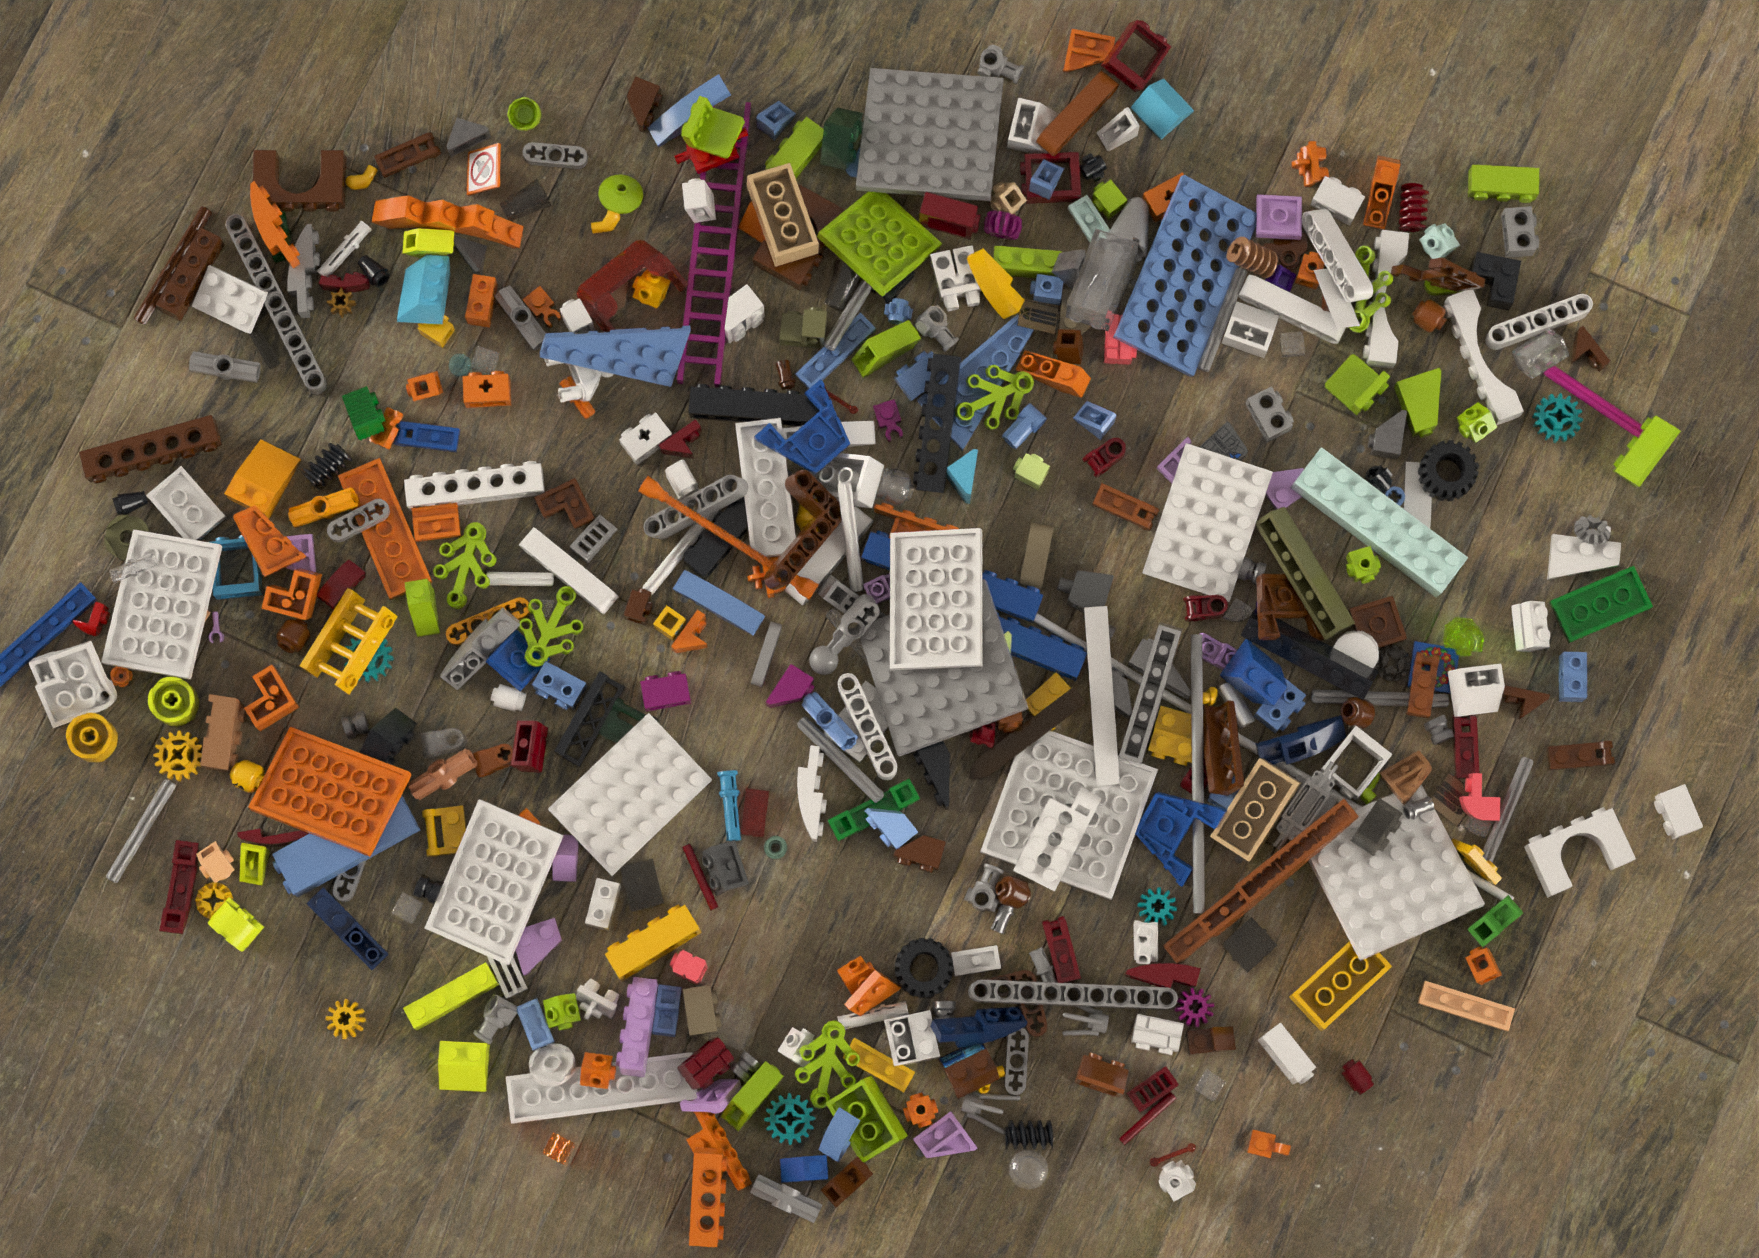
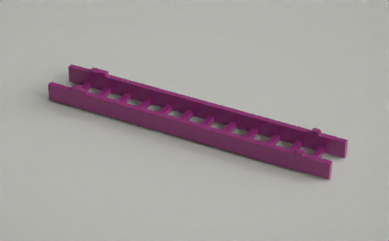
M745 102L744 111L745 123L743 128L746 127L748 135L752 109L751 102ZM749 136L743 137L741 142H737L736 148L740 149L739 164L725 163L715 167L716 169L737 170L736 185L706 182L707 171L700 174V179L705 180L711 190L735 192L734 207L715 205V212L733 214L731 228L701 225L702 222L694 224L683 326L690 325L691 319L721 322L719 337L689 334L678 366V384L684 383L686 363L715 365L714 386L715 388L721 386L726 343L725 323L728 300L732 289ZM700 233L731 235L729 250L699 247ZM698 254L728 257L727 272L696 269ZM695 277L726 278L724 293L694 290ZM693 297L723 300L722 315L692 312ZM688 341L718 344L717 359L687 356Z

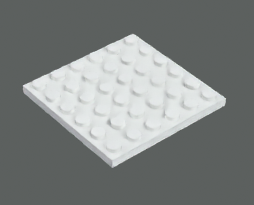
M1049 731L1015 756L980 853L1016 865L1049 798L1071 808L1082 787L1100 796L1102 799L1060 882L1112 900L1158 769L1120 758L1118 755L1120 784L1097 785L1094 746ZM1062 812L1059 815V822L1062 825H1069L1072 822V815L1069 812ZM1053 832L1049 835L1048 842L1052 846H1058L1062 842V837L1059 833ZM1046 853L1040 854L1038 856L1039 865L1042 867L1049 866L1051 864L1050 855Z
M1422 784L1410 798V802L1413 803L1427 797ZM1394 793L1354 810L1359 818L1309 860L1360 961L1485 905L1435 809L1418 815L1414 820L1411 818L1407 819L1403 813V806L1405 805L1399 801Z

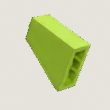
M907 320L867 339L851 360L861 376L865 378L913 349L921 338L917 329Z
M1440 368L1398 381L1394 386L1402 410L1407 411L1406 421L1412 437L1418 435L1420 438L1427 437L1433 434V430L1437 426L1441 383Z
M422 579L404 582L407 604L417 637L440 634L434 588L429 580Z
M765 1061L731 1099L721 1117L739 1132L783 1078L779 1069Z

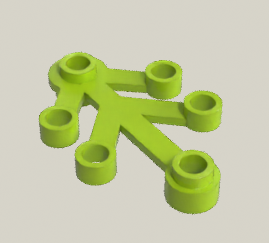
M1361 246L1356 250L1355 256L1369 278L1370 264L1375 260V252L1368 246ZM1367 254H1370L1369 257L1366 260H1364L1365 256ZM1386 270L1379 273L1378 278L1371 283L1373 295L1383 285L1388 286L1393 282V275ZM1388 275V279L1383 281L1384 276ZM1384 292L1378 293L1375 301L1366 309L1365 305L1368 299L1356 301L1354 312L1357 319H1362L1360 326L1349 327L1350 330L1356 333L1365 331L1369 326L1370 317L1380 307L1385 308L1391 303L1390 296ZM1383 297H1386V300L1383 303H1380V300Z
M997 365L988 366L985 371L986 376L990 379L998 377L1010 383L1004 387L985 381L976 374L969 375L966 378V384L969 388H980L990 392V394L971 403H959L955 407L956 417L962 421L970 420L976 410L994 402L991 414L985 419L984 424L987 429H996L1000 424L999 417L1006 397L1014 392L1011 405L1004 410V416L1008 420L1016 419L1019 415L1018 409L1023 395L1029 393L1034 386L1033 377L1029 373L1022 371L1014 375L1001 370ZM992 367L996 370L995 376L990 374ZM972 377L976 378V385L971 384L970 380ZM1020 379H1023L1025 381V385L1023 387L1019 385ZM962 407L966 409V414L964 416L960 414V409ZM1010 409H1013L1015 412L1013 417L1009 416L1008 412ZM991 418L995 420V425L993 427L989 425V420Z
M478 522L468 524L464 529L463 536L450 544L443 543L439 548L440 554L446 558L452 557L456 550L466 545L465 552L447 564H438L433 569L435 577L445 579L450 572L460 567L454 590L450 591L447 595V603L454 609H462L467 603V597L463 590L470 569L475 576V584L478 587L485 589L490 585V578L484 574L474 556L476 546L482 554L481 562L485 566H494L496 556L490 552L484 541L486 538L485 527ZM474 530H477V534L475 536H471V533ZM450 547V551L444 554L445 548ZM492 556L491 561L486 563V558ZM440 569H444L442 575H438ZM481 578H485L484 584L479 583ZM458 595L457 601L453 602L452 598Z
M563 586L557 592L556 599L558 603L548 623L545 620L542 602L539 599H532L528 604V611L534 615L541 634L537 643L532 632V621L528 618L520 621L518 630L524 634L528 645L525 659L531 666H542L549 656L559 653H571L574 644L569 639H564L558 645L546 646L550 639L570 633L578 635L583 630V623L580 620H573L570 624L556 628L565 607L571 605L576 598L575 590L570 586ZM566 594L569 600H563L561 595ZM536 603L539 609L534 610L531 604ZM527 623L529 625V629L522 628L521 624ZM572 625H579L580 630H574ZM564 643L570 646L569 650L563 648ZM532 653H538L540 659H534Z
M835 1020L827 1022L822 1028V1035L810 1044L803 1045L799 1050L800 1056L805 1061L812 1060L815 1051L826 1044L825 1052L806 1066L800 1067L795 1071L796 1079L800 1083H806L810 1079V1074L822 1066L818 1088L814 1089L810 1094V1101L814 1107L819 1109L825 1108L827 1106L826 1102L830 1100L827 1089L832 1067L839 1075L840 1081L845 1088H850L856 1082L853 1074L847 1072L834 1054L836 1044L845 1054L844 1058L848 1065L855 1066L860 1061L858 1053L852 1050L844 1039V1026ZM838 1030L835 1036H830L831 1031ZM805 1050H811L808 1056L803 1055ZM851 1055H856L853 1061H849ZM806 1072L804 1078H799L800 1073ZM847 1077H851V1081L849 1083H844V1080ZM825 1097L823 1102H817L818 1098Z

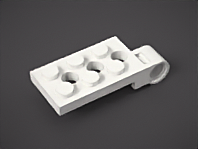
M1082 787L1071 808L1049 798L1013 871L1055 891L1102 798ZM1062 812H1069L1072 815V822L1069 825H1062L1059 822V815ZM1053 832L1059 833L1062 837V842L1058 846H1052L1048 842V837ZM1042 853H1046L1051 857V864L1047 867H1042L1038 863V856Z

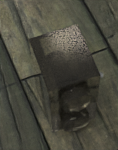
M1379 798L1352 837L1351 842L1372 856H1375L1378 850L1383 852L1390 842L1387 839L1389 833L1395 834L1402 824L1399 818L1403 813Z

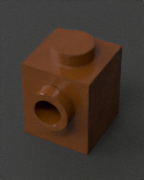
M1058 329L1057 341H1054L1053 344L1054 355H1057L1060 361L1070 364H1081L1084 350L1081 330Z

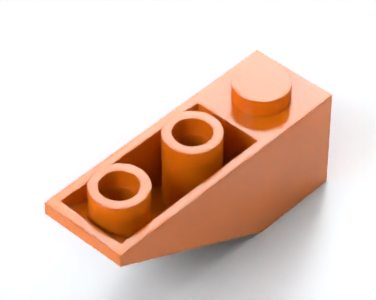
M1377 156L1363 225L1385 230L1401 165L1400 160Z
M1026 350L1015 369L1017 372L1024 371L1029 373L1033 379L1054 389L1082 398L1091 380V377L1080 366Z

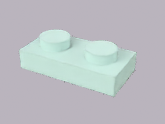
M1088 195L1068 206V210L1091 245L1107 236L1110 229Z

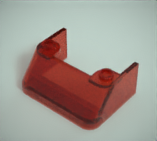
M644 240L633 242L583 282L577 289V299L580 298L587 312L604 332L616 330L608 321L617 312V303L611 294L644 267L651 275L656 277L666 274L680 292L689 285L669 259Z

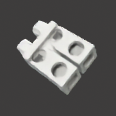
M973 245L953 249L952 257L950 250L930 254V263L934 272L940 301L944 302L948 312L959 309L957 298L966 297L968 307L977 306L980 303L979 294L981 289L967 261L968 255L974 253Z

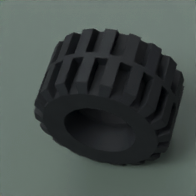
M1449 440L1447 443L1441 441L1437 445L1431 446L1420 461L1418 475H1420V484H1424L1422 489L1425 492L1427 490L1431 492L1429 496L1432 498L1437 496L1439 501L1447 499L1449 502L1453 501L1454 498H1457V500L1462 498L1472 488L1478 477L1479 472H1477L1479 464L1478 462L1475 463L1477 457L1475 454L1471 455L1469 453L1471 449L1468 446L1465 449L1462 447L1463 443L1461 442L1454 444V440ZM1442 460L1454 462L1460 470V479L1454 482L1443 480L1436 471L1437 462Z
M919 938L918 940L910 941L901 948L896 957L895 975L898 984L901 985L905 992H908L913 997L931 998L943 992L949 985L953 974V960L948 949L942 946V943L936 942L931 938ZM918 955H929L937 962L938 972L932 980L921 982L912 976L910 964Z

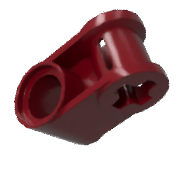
M1111 438L1100 447L1089 452L1082 460L1084 463H1088L1094 471V477L1097 478L1123 459L1126 445L1120 438ZM1112 445H1118L1122 451L1114 455L1109 451V448Z
M1193 595L1183 598V602L1186 603L1187 616H1185V621L1187 622L1219 619L1227 612L1228 602L1222 595ZM1220 602L1223 605V610L1215 612L1212 610L1211 604Z

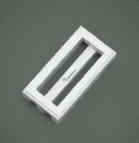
M487 956L506 999L528 989L514 957H512L510 963L521 985L519 988L516 987L507 965L500 962L513 990L509 992L495 960Z

